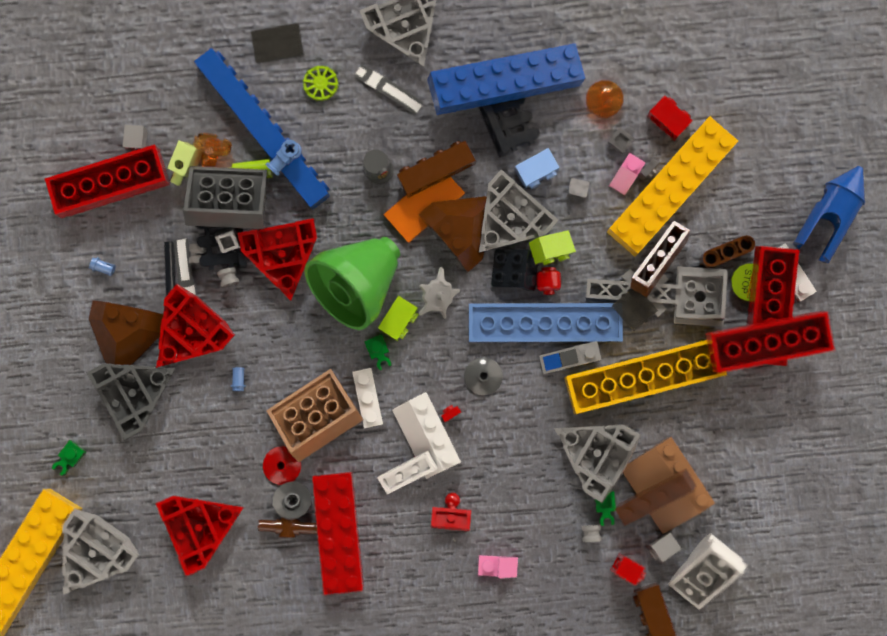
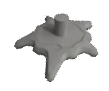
M440 267L435 280H431L428 285L421 284L419 286L424 292L422 299L425 302L424 307L418 313L419 315L430 311H440L443 318L446 319L447 307L452 303L453 297L460 292V289H452V284L445 280L443 267Z

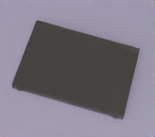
M299 23L251 31L256 64L304 56Z

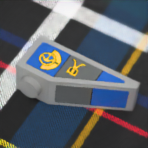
M597 341L539 355L543 374L602 360Z

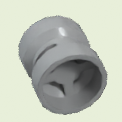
M190 244L189 251L191 256L189 257V264L200 265L199 259L202 255H206V248H200L197 244Z

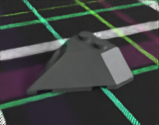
M103 363L87 372L89 379L99 393L124 441L143 430L175 368Z

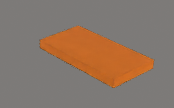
M450 177L409 198L405 195L383 215L409 244L428 227L418 214L432 202L460 199L465 195V192Z

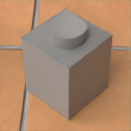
M125 125L123 148L131 152L146 147L148 130L144 126Z
M670 532L664 533L648 544L651 548L649 553L655 561L658 559L660 562H664L681 550V547Z

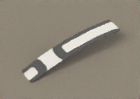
M361 65L354 75L355 78L383 93L413 114H417L423 104L421 100L364 65Z
M188 239L175 240L173 242L178 284L195 294L192 266L189 264Z

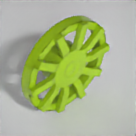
M318 65L307 71L303 79V87L310 98L316 101H325L333 97L337 92L338 78L329 67ZM320 69L325 70L323 75H320ZM317 70L318 76H315L312 72ZM329 71L332 75L326 78L325 76ZM309 75H311L314 78V80H309L307 78ZM334 77L335 83L328 82V80ZM306 82L313 83V85L307 88ZM328 85L335 86L333 91L328 88ZM315 88V91H314V93H313V95H312V94L309 92V90ZM327 90L330 94L324 96V91ZM318 91L321 92L322 97H316Z

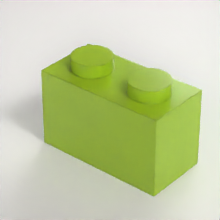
M569 230L541 236L529 242L535 264L543 263L544 266L554 263L556 259L559 262L570 259L569 255L576 252Z
M398 296L380 323L378 330L397 342L400 338L403 340L409 331L406 328L410 322L414 323L419 316L417 313L418 307Z

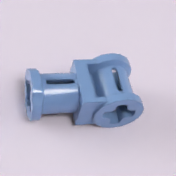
M286 140L283 142L281 149L276 153L275 158L265 165L278 176L286 164L289 165L301 155V146L293 140ZM289 146L294 147V153L290 152Z

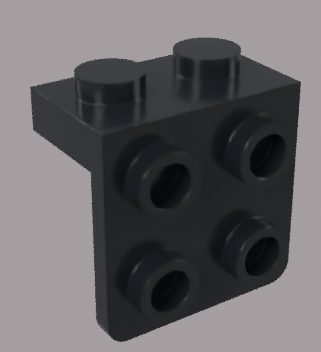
M496 249L494 252L491 285L494 287L521 288L526 291H535L537 267L539 264H535L532 252L525 249Z

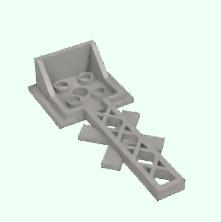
M677 266L676 285L664 284L669 279L663 275L647 298L635 290L632 296L627 292L631 289V279L635 274L631 269L621 276L625 281L587 279L586 299L625 301L622 303V310L627 315L643 302L659 317L667 310L663 304L675 305L673 324L724 326L728 275L726 269ZM591 284H598L603 291L598 295L590 294ZM614 285L622 290L618 296H613L608 291ZM671 289H676L675 300H671L666 294ZM656 290L661 293L657 298L653 294ZM701 292L704 294V301H696L695 293Z

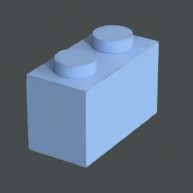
M549 148L519 163L515 166L514 170L524 188L530 187L533 189L541 184V180L545 178L550 180L557 176L556 172H558L560 167Z

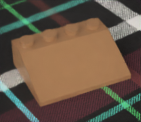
M329 369L266 410L289 452L298 462L364 420L332 369Z
M667 437L630 461L623 471V475L636 494L684 469H687L696 484L693 492L650 513L662 534L715 504L672 437Z

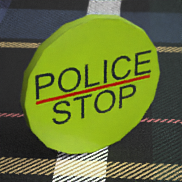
M750 263L739 266L731 278L733 292L738 298L749 301L753 270V264Z

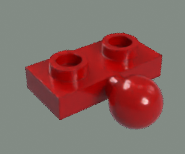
M449 493L445 497V504L448 508L432 507L431 528L470 531L471 510L456 509L460 504V497L456 493Z

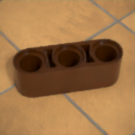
M746 235L712 248L701 255L699 259L700 265L703 268L712 269L744 256L755 248V240L751 236ZM741 241L748 243V250L741 247ZM724 248H728L731 251L730 257H726L723 254ZM706 255L713 257V264L706 262Z

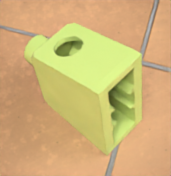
M179 140L168 165V169L174 171L170 182L180 186L183 178L189 176L190 166H198L205 151L190 143Z

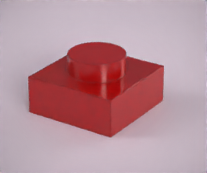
M450 405L442 410L444 414L441 417L446 423L460 414L461 410L458 406L453 407V405Z

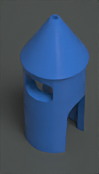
M860 166L825 184L826 187L821 201L815 204L793 242V245L798 250L805 244L820 219L829 220L834 226V231L818 261L830 262L860 208L865 204L863 168Z

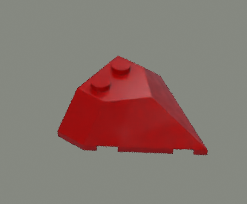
M314 218L238 233L241 252L291 301L317 240Z
M178 284L164 298V314L161 321L158 347L159 357L156 368L223 350L235 336L224 319L198 296Z
M171 496L155 503L177 552L185 576L206 567L244 507L180 496Z

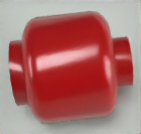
M543 267L541 271L537 272V290L543 291V295H555V291L561 289V273L555 267Z

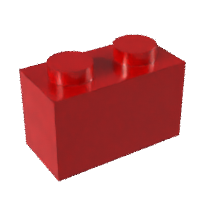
M665 95L647 115L673 141L693 121L687 111L678 108L677 103Z
M620 553L610 569L613 573L634 585L637 582L641 583L645 576V567Z

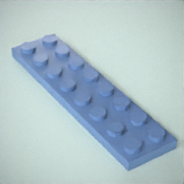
M622 303L469 304V342H623Z

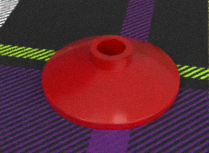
M275 447L266 454L263 460V471L269 481L277 485H283L293 482L299 476L301 461L298 462L287 447ZM279 462H283L285 465L282 470L278 468Z

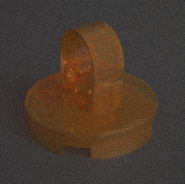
M601 80L595 82L589 88L586 94V105L588 110L597 115L598 118H610L615 116L621 109L624 95L616 83L609 80Z
M198 133V137L196 135L194 137V147L202 151V167H215L218 156H227L231 153L232 143L225 138L222 141L217 139V135L210 133Z

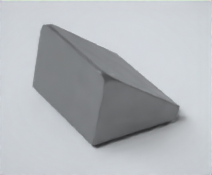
M571 178L567 196L585 201L590 182Z
M228 227L216 232L215 238L222 253L240 248L235 228Z

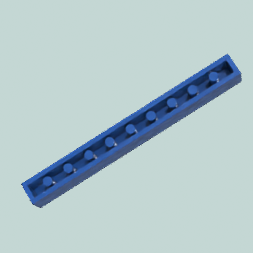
M210 48L197 58L194 63L271 160H273L277 155L276 153L281 149L283 142L290 139L288 137L285 139L281 135L283 130L277 123L273 125L269 120L271 115L265 108L261 110L258 106L260 102L254 94L249 95L246 91L249 88L242 79L240 81L237 80L235 77L237 73L232 66L229 65L227 67L223 61L226 59L219 51L215 52L213 48ZM289 146L290 152L294 153L293 147ZM301 154L289 165L286 164L281 172L311 210H314L330 197L328 193L330 189L324 181L321 183L316 178L318 176L317 172L312 166L309 168L304 162L307 160Z

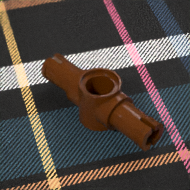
M280 517L277 520H259L258 531L276 532V534H279V537L296 538V535L299 536V534H317V523L300 522L297 519Z

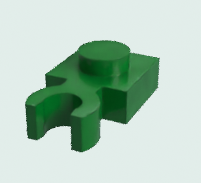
M382 334L364 341L371 359H378L377 367L380 371L382 370V361H386L389 367L392 366L390 359L384 355L389 353Z
M69 440L57 455L61 460L55 462L52 469L56 470L60 465L63 470L59 475H66L69 469L68 466L75 467L86 451L74 441Z
M611 491L602 503L595 499L596 513L602 512V516L599 519L601 526H604L605 518L610 519L611 525L615 524V519L611 515V511H615L616 508L614 491Z

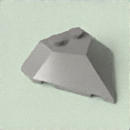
M390 0L380 5L376 3L359 10L369 31L424 67L436 0Z
M500 170L488 184L479 252L546 235L559 220L503 170Z
M625 425L554 428L563 443V448L575 473L582 483L584 492L602 503L618 482L636 450L641 435Z
M74 509L63 524V594L128 571L139 555L129 537L99 516Z

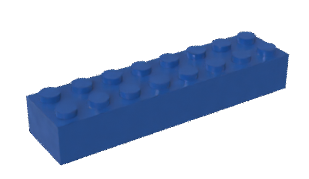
M576 43L431 71L427 81L436 115H442L579 87L586 78Z

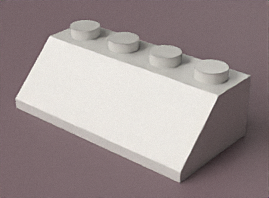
M427 392L392 410L415 457L428 451L437 465L435 471L425 475L426 479L461 462Z

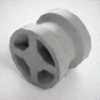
M235 267L217 272L218 277L221 278V288L240 283L235 275L237 272Z
M601 525L581 526V530L584 532L582 542L602 541V537L599 535Z

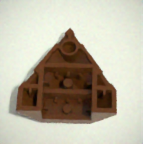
M487 196L432 202L418 214L456 256L455 259L467 273L482 261L485 252H479Z
M92 301L89 322L105 363L133 365L160 338L163 314L115 303Z

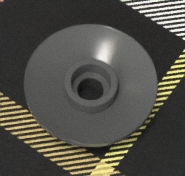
M480 357L469 363L465 370L464 378L467 387L473 393L484 396L494 393L500 387L503 374L501 367L496 361L487 357ZM482 372H485L487 374V379H481L480 374Z
M288 482L281 485L273 495L274 510L285 519L302 517L308 512L312 502L308 488L298 482ZM291 501H296V504L293 506H291L289 503Z

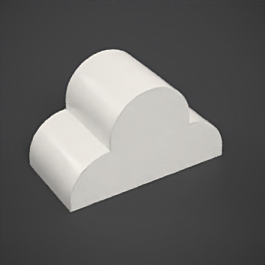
M710 533L696 546L668 585L696 608L701 609L741 576L746 568V564L742 562L743 559Z

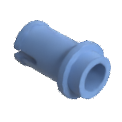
M99 257L92 258L89 265L93 272L98 271L112 276L116 267L114 264L100 260Z
M234 367L232 368L233 378L230 387L232 391H244L246 387L244 385L245 368Z

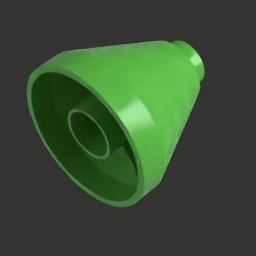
M382 237L322 251L306 264L305 278L317 301L332 317L349 328L363 330L380 314L398 266L397 259L400 257V250L391 239Z

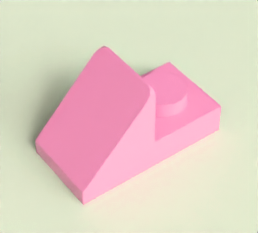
M629 153L609 186L626 195L645 162Z
M479 555L478 575L497 576L498 578L517 577L518 557Z

